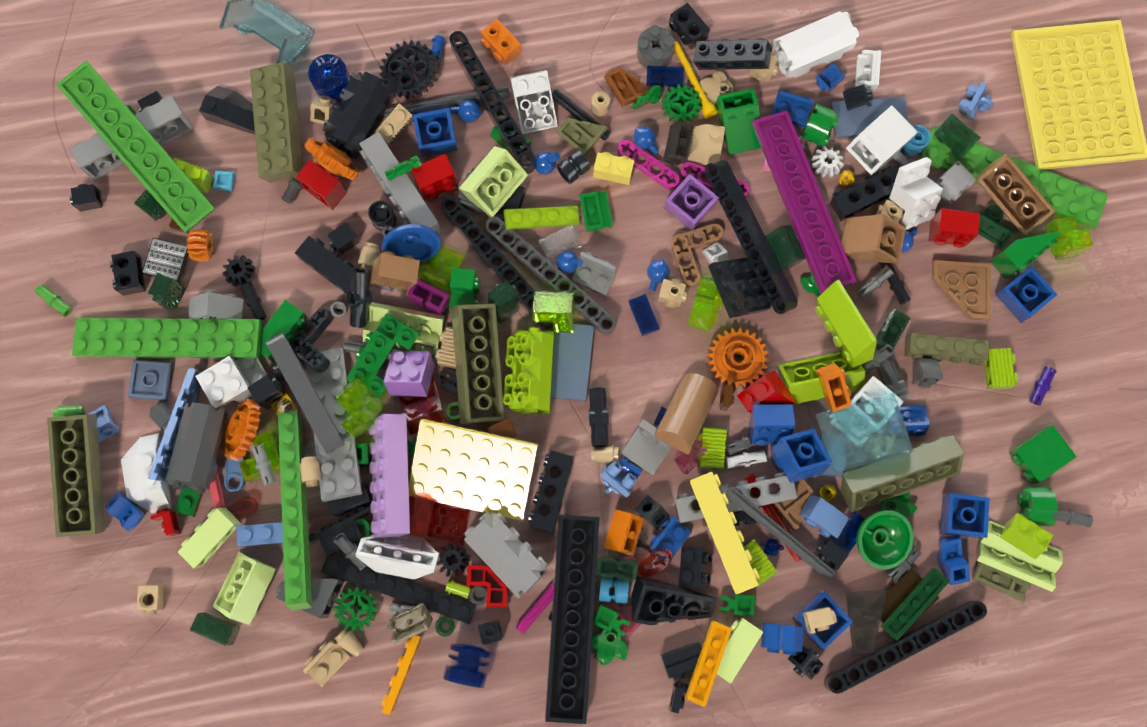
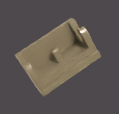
M421 603L390 617L386 629L387 632L392 631L391 641L395 645L428 630L433 618L425 604Z

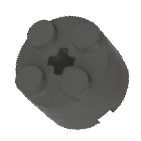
M653 25L641 33L638 39L637 56L639 63L643 67L654 70L663 69L669 65L672 60L675 42L671 33L657 25Z

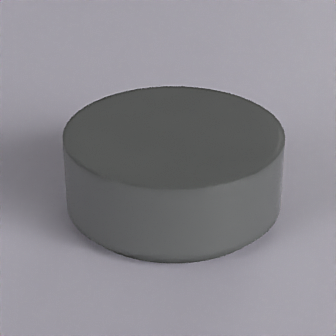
M474 586L469 592L470 601L474 605L486 603L487 588L484 586Z

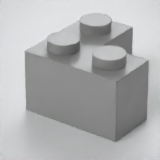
M216 290L198 293L197 296L190 298L188 319H242L244 299L236 298L235 294L222 295Z

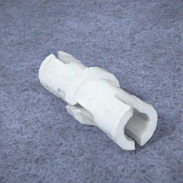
M764 450L752 453L742 452L740 455L725 457L728 469L740 466L750 467L752 464L767 461Z

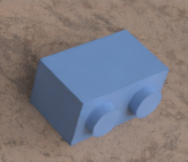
M810 495L799 513L805 519L804 523L813 528L817 527L819 529L818 533L826 538H829V536L838 538L849 520V517L830 503L814 495Z

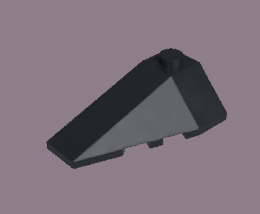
M216 86L205 95L199 112L206 120L255 135L253 103L236 91L221 86Z
M637 576L632 591L631 621L646 625H658L660 622L667 621L673 623L676 620L710 618L712 617L717 598L660 580Z

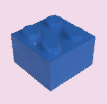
M449 108L412 115L421 157L458 151Z
M1030 266L995 295L1022 323L1058 294Z
M753 405L749 420L750 444L758 446L776 444L781 437L793 434L795 428L793 405Z
M815 429L781 437L773 448L790 483L823 474L832 464Z
M955 493L944 494L940 534L978 539L987 538L990 498Z
M820 591L792 617L799 627H804L805 634L813 643L823 650L853 623L825 591ZM830 607L831 611L833 610L836 615L837 622L829 625L830 629L817 631V628H815L816 633H808L802 613Z

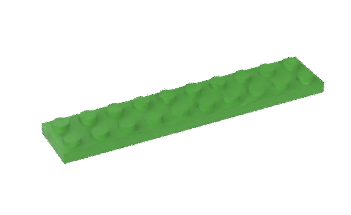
M87 60L56 84L185 233L189 232L216 210Z
M933 126L930 130V141L922 151L919 160L927 157L932 161L931 166L943 171H947L954 163L959 161L976 178L989 164L1005 154ZM1009 156L1056 211L1053 214L1093 230L1097 228L1109 194L1050 171L1038 169L1037 166Z
M76 318L72 355L75 357L227 358L230 356L232 358L259 359L262 321L260 319Z

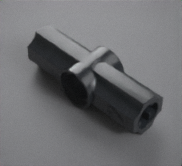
M354 268L351 271V291L347 293V303L350 306V326L364 328L367 325L368 305L372 303V294L369 290V270Z
M601 387L590 388L589 426H591L592 447L609 446L607 426L609 425L608 408H606L605 388Z

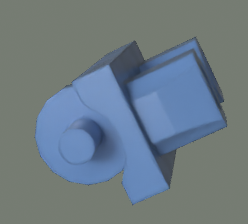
M981 82L980 86L970 84L967 89L966 96L973 98L972 101L962 99L959 104V111L966 113L967 119L973 120L977 111L983 113L985 110L992 109L993 102L990 100L992 97L986 95L987 92L985 90L987 83Z
M617 461L610 465L606 464L599 475L604 479L602 481L606 486L604 492L609 494L612 491L616 495L620 492L627 498L631 494L637 478L631 473H628L623 478L619 474L622 471V466Z

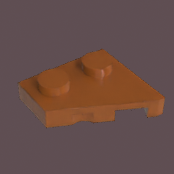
M621 67L606 73L604 76L621 107L637 101V97L644 96L651 89V87L647 88L639 83L640 80L631 76Z

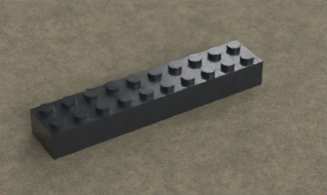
M559 515L545 722L586 724L600 517Z

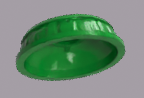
M881 510L869 515L861 523L857 532V546L861 557L866 563L877 569H891L900 565L908 557L913 547L914 534L911 524L902 514L896 511Z

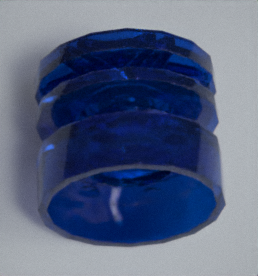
M324 54L318 56L312 61L308 70L309 80L318 96H329L331 99L337 100V102L343 101L340 99V93L347 87L350 76L345 63L336 55Z
M451 644L450 649L457 651L458 655L449 654L448 657L455 660L456 665H446L443 679L461 685L484 688L487 674L479 669L480 666L489 667L490 663L483 661L482 657L491 658L492 652L472 644Z

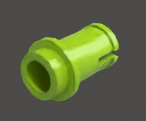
M449 579L445 591L448 594L453 593L467 599L471 586L455 582V579Z

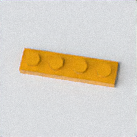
M711 621L685 696L686 700L706 707L732 628L716 621Z
M417 634L408 638L405 643L406 653L399 658L397 663L398 673L392 676L389 687H392L389 695L385 694L381 706L384 707L382 712L387 715L393 713L423 638L421 635Z

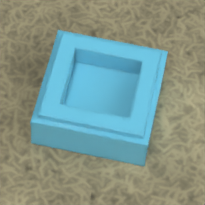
M215 170L213 189L233 192L235 173Z

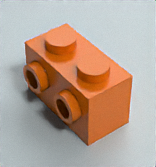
M498 19L480 32L482 45L486 49L489 48L493 52L494 58L498 62L501 61L504 65H507L522 52L521 44Z
M833 363L817 369L825 402L834 413L852 406L850 400L851 392L845 383L846 374L843 368L840 369Z
M615 510L604 548L633 557L644 518L632 513Z

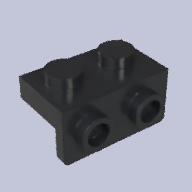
M681 547L679 586L709 588L711 582L710 564L713 560L711 549Z

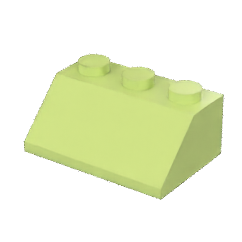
M494 146L459 189L472 203L493 217L528 174L506 149Z
M238 552L213 607L229 619L250 625L252 619L256 616L261 600L265 597V591L272 581L276 569L260 560Z

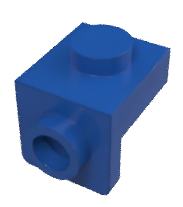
M832 63L824 72L815 77L818 80L816 85L822 91L826 89L830 92L846 76Z

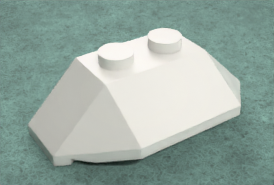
M160 433L140 437L121 459L127 498L151 513H156L157 510L168 508V510L172 509L169 485L148 479L161 444Z
M374 535L361 538L356 557L375 572L417 579L435 571L439 553L424 538L403 535L397 538H374Z

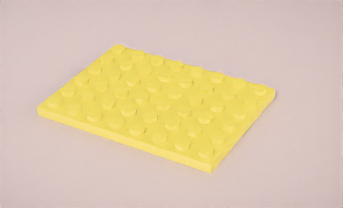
M1121 20L1014 30L1011 33L1034 160L1038 169L1046 170L1147 159V144Z

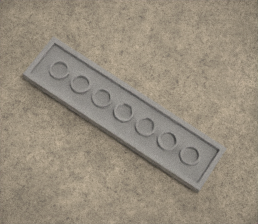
M343 347L320 351L330 360V366L325 372L319 373L306 363L307 376L345 443L340 448L326 454L314 433L317 461L320 462L322 480L319 481L321 500L323 502L362 494ZM312 353L307 354L306 358L310 357ZM317 359V361H315V362L318 363V364L321 363V361H320L319 359Z

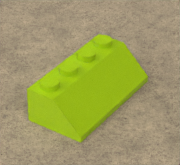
M837 280L817 298L815 312L818 317L823 319L826 331L831 332L835 346L840 347L844 361L846 363L849 362L850 366L854 368L873 360L877 340L843 285Z
M842 352L778 365L780 378L796 400L795 404L824 398L817 369L835 363L840 369L843 368L846 374L845 383L849 387L850 392H856L865 385L864 368L862 365L852 368L849 362L846 363L844 361Z

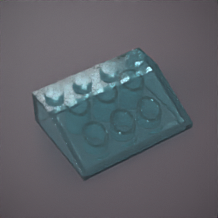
M894 393L855 403L834 413L830 410L816 414L826 451L832 461L833 473L913 452Z

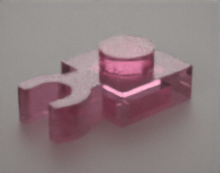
M695 441L689 455L681 451L674 458L683 474L688 475L700 462L698 457L707 452L706 448L701 447L699 449V446L703 443L702 441Z
M614 602L613 605L617 609L616 612L620 613L618 619H626L631 622L630 626L626 624L621 625V629L627 632L624 636L628 639L642 624L632 622L631 612L626 610L623 613L620 604Z

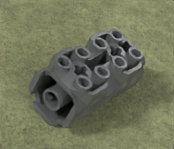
M195 402L191 403V405L189 403L185 404L165 479L168 485L185 491V488L193 489V492L205 494V490H209L211 482L215 480L218 468L216 459L219 448L225 441L227 428L225 424L228 416L225 410L220 409L217 412L214 410V406Z

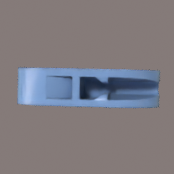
M244 456L239 461L226 458L224 484L229 491L239 492L245 487L247 463ZM234 477L240 480V484L236 488L230 486V481Z

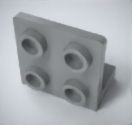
M581 252L580 259L583 261V265L577 268L572 282L606 297L616 275L614 263L608 260L602 261L597 259V256L591 252Z
M643 419L621 452V455L628 458V460L650 475H653L672 446L654 438L653 436L657 428Z

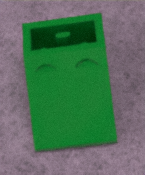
M754 88L718 96L715 106L718 110L717 114L720 125L725 127L724 139L729 156L761 149L752 125L754 120L760 119L759 105Z
M1054 232L1017 239L992 259L990 263L1004 278H1007L1009 275L1014 277L1030 265L1032 261L1041 256L1044 251L1057 242L1055 238L1061 233Z

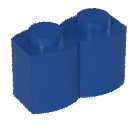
M772 623L762 624L761 647L767 648V652L779 653V650H783V654L796 655V652H802L804 627Z

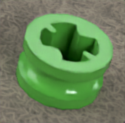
M450 403L446 408L447 416L451 420H460V415L456 416L455 414L451 416V408L454 407L456 409V407H459V403Z

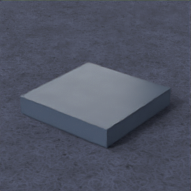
M133 360L128 398L168 401L173 363Z

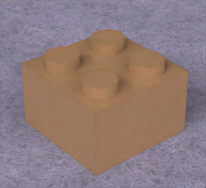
M385 251L373 261L370 283L409 290L417 283L420 260H415L413 256L403 255V257L395 256V253Z

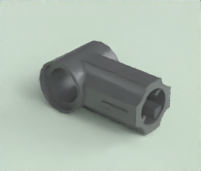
M893 359L886 360L880 367H876L882 383L895 395L900 397L908 393L906 383L899 377Z

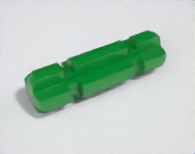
M418 156L410 158V161L406 160L395 165L393 169L385 170V175L391 181L397 175L399 177L412 171V168L420 167L421 161Z

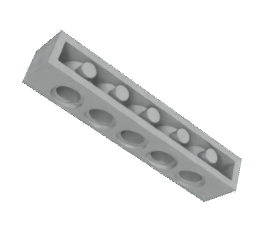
M785 472L775 474L773 479H767V476L756 478V482L748 484V480L737 482V486L734 487L757 507L798 498L794 482H789ZM775 483L779 486L777 494L769 492L770 484ZM728 484L718 486L721 494L725 493L726 495L730 489ZM753 487L760 491V496L756 499L749 495V490ZM690 493L678 495L679 499H675L680 523L704 518L701 510L694 511L691 508L692 501L697 500L695 495L690 496ZM727 498L729 502L726 505L728 512L742 510Z

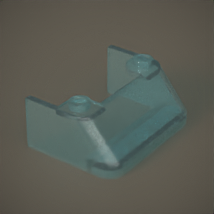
M269 0L227 1L219 27L221 29L234 27L239 33L244 35L248 33L257 34L279 49L276 63L284 62L286 64L296 61L315 33L314 29Z

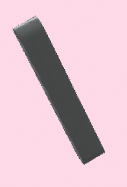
M282 332L267 340L266 345L326 454L345 445L284 333Z

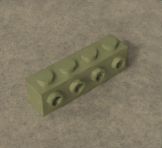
M911 333L905 338L904 357H911L914 360L918 358L938 359V362L945 360L956 364L966 362L970 365H981V363L988 360L989 341Z

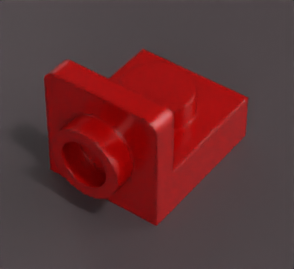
M165 508L157 510L156 514L150 516L151 520L158 521L163 519L161 526L166 536L181 534L176 512Z

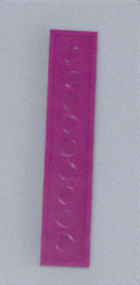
M788 111L754 120L752 122L753 128L820 294L837 280L841 282L843 287L854 284L856 278Z

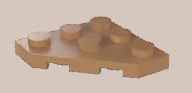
M934 260L932 262V281L968 319L990 320L991 264Z

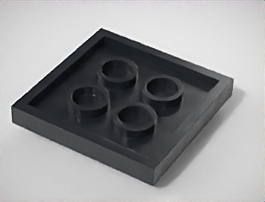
M747 257L713 262L708 265L729 318L771 309L769 300Z

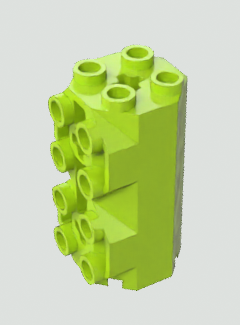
M532 327L529 328V331L516 330L514 336L508 338L506 365L511 367L513 372L505 377L503 402L510 407L511 412L521 414L534 413V415L550 414L554 332H540V328Z

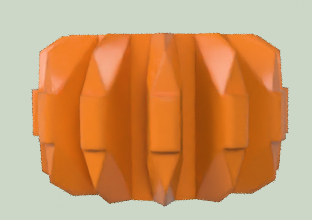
M203 229L192 230L188 234L189 238H187L188 243L186 245L190 259L194 261H208L214 252L211 233Z

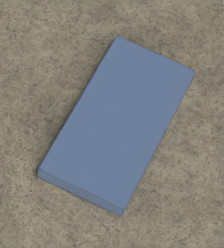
M905 97L871 100L872 106L864 105L849 111L846 108L845 101L832 102L831 109L839 115V120L834 128V138L857 137L891 105L908 121Z
M556 322L551 398L586 402L594 326Z

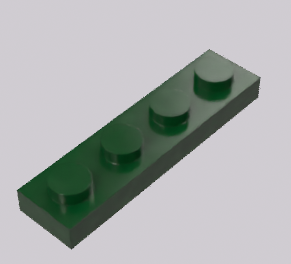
M932 568L880 627L897 641L946 587L949 581L938 570Z

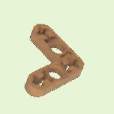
M719 224L707 225L678 234L672 238L671 249L683 283L689 288H694L700 281V274L691 250L720 241L724 231ZM712 229H714L716 232L719 231L717 237H715V235L712 234L709 235L707 238L708 240H706V235L710 234L712 232ZM694 234H699L702 237L700 243H695L692 240ZM677 240H679L681 243L683 242L682 253H680L679 246H675ZM688 257L691 263L688 266H684L680 263V259ZM691 269V276L696 277L694 279V283H692L691 280L687 281L689 277L688 271L683 272V270L685 271Z

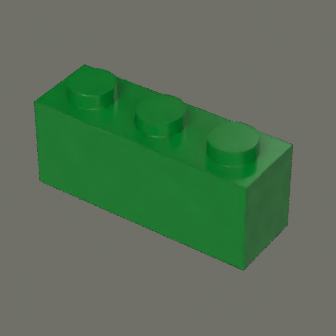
M284 300L261 330L259 353L273 362L275 359L266 345V341L283 332L290 343L295 336V332L306 323L307 316L304 312L287 300Z

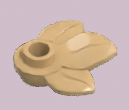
M714 71L712 78H704L699 82L706 93L708 101L712 104H716L718 96L734 92L732 83L727 81V76L720 71Z

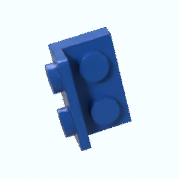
M779 91L771 115L788 111L793 125L805 128L814 101L805 96L793 95L789 91Z
M925 406L899 407L887 421L889 427L887 436L896 438L925 436L930 426Z
M676 516L672 520L668 518L661 526L664 529L660 535L656 533L649 542L652 544L649 550L667 564L692 533V531L677 521Z

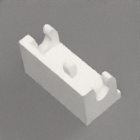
M862 50V54H858L855 87L864 84L867 89L875 92L879 85L880 50Z

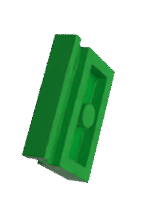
M606 190L579 195L586 232L613 227Z

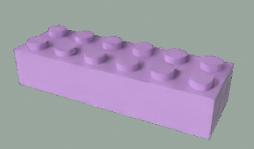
M382 414L369 424V434L371 435L369 453L372 454V462L370 463V473L372 474L370 492L373 493V501L370 506L371 513H373L371 532L374 533V538H397L410 534L406 415Z

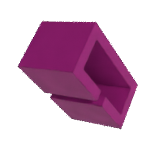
M418 279L417 283L407 293L410 301L423 308L426 306L429 311L444 316L450 305L449 295Z

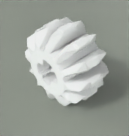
M826 146L822 147L821 150L818 149L811 159L814 162L812 168H817L815 174L822 173V178L826 174L829 178H832L834 174L838 175L844 165L841 162L843 156H838L840 151L834 152L833 146L829 150Z

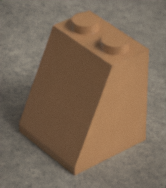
M884 214L846 218L841 244L847 258L850 260L899 264L906 227Z

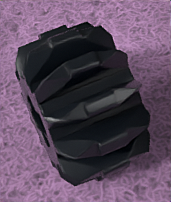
M234 255V260L227 258L229 264L223 265V268L226 270L222 272L223 276L227 277L226 281L232 283L234 287H237L238 284L242 286L246 281L248 283L251 282L249 278L255 277L253 271L256 270V267L252 265L253 261L246 259L244 255H241L240 258Z
M451 543L448 544L449 551L444 547L441 548L444 555L439 554L438 558H442V561H438L436 565H443L439 570L441 573L447 569V577L451 575L452 570L454 577H458L457 570L464 574L465 570L462 568V565L465 567L469 565L464 560L469 559L470 556H462L466 549L463 548L459 551V544L455 545L454 550ZM456 555L455 559H458L457 564L449 565L451 562L448 561V558Z

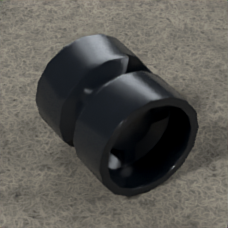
M578 149L569 155V160L563 159L556 165L558 172L568 184L576 181L579 178V174L583 175L591 169L590 163Z
M376 201L371 204L368 215L373 226L381 232L385 227L389 229V226L394 228L396 216L390 204L385 201Z

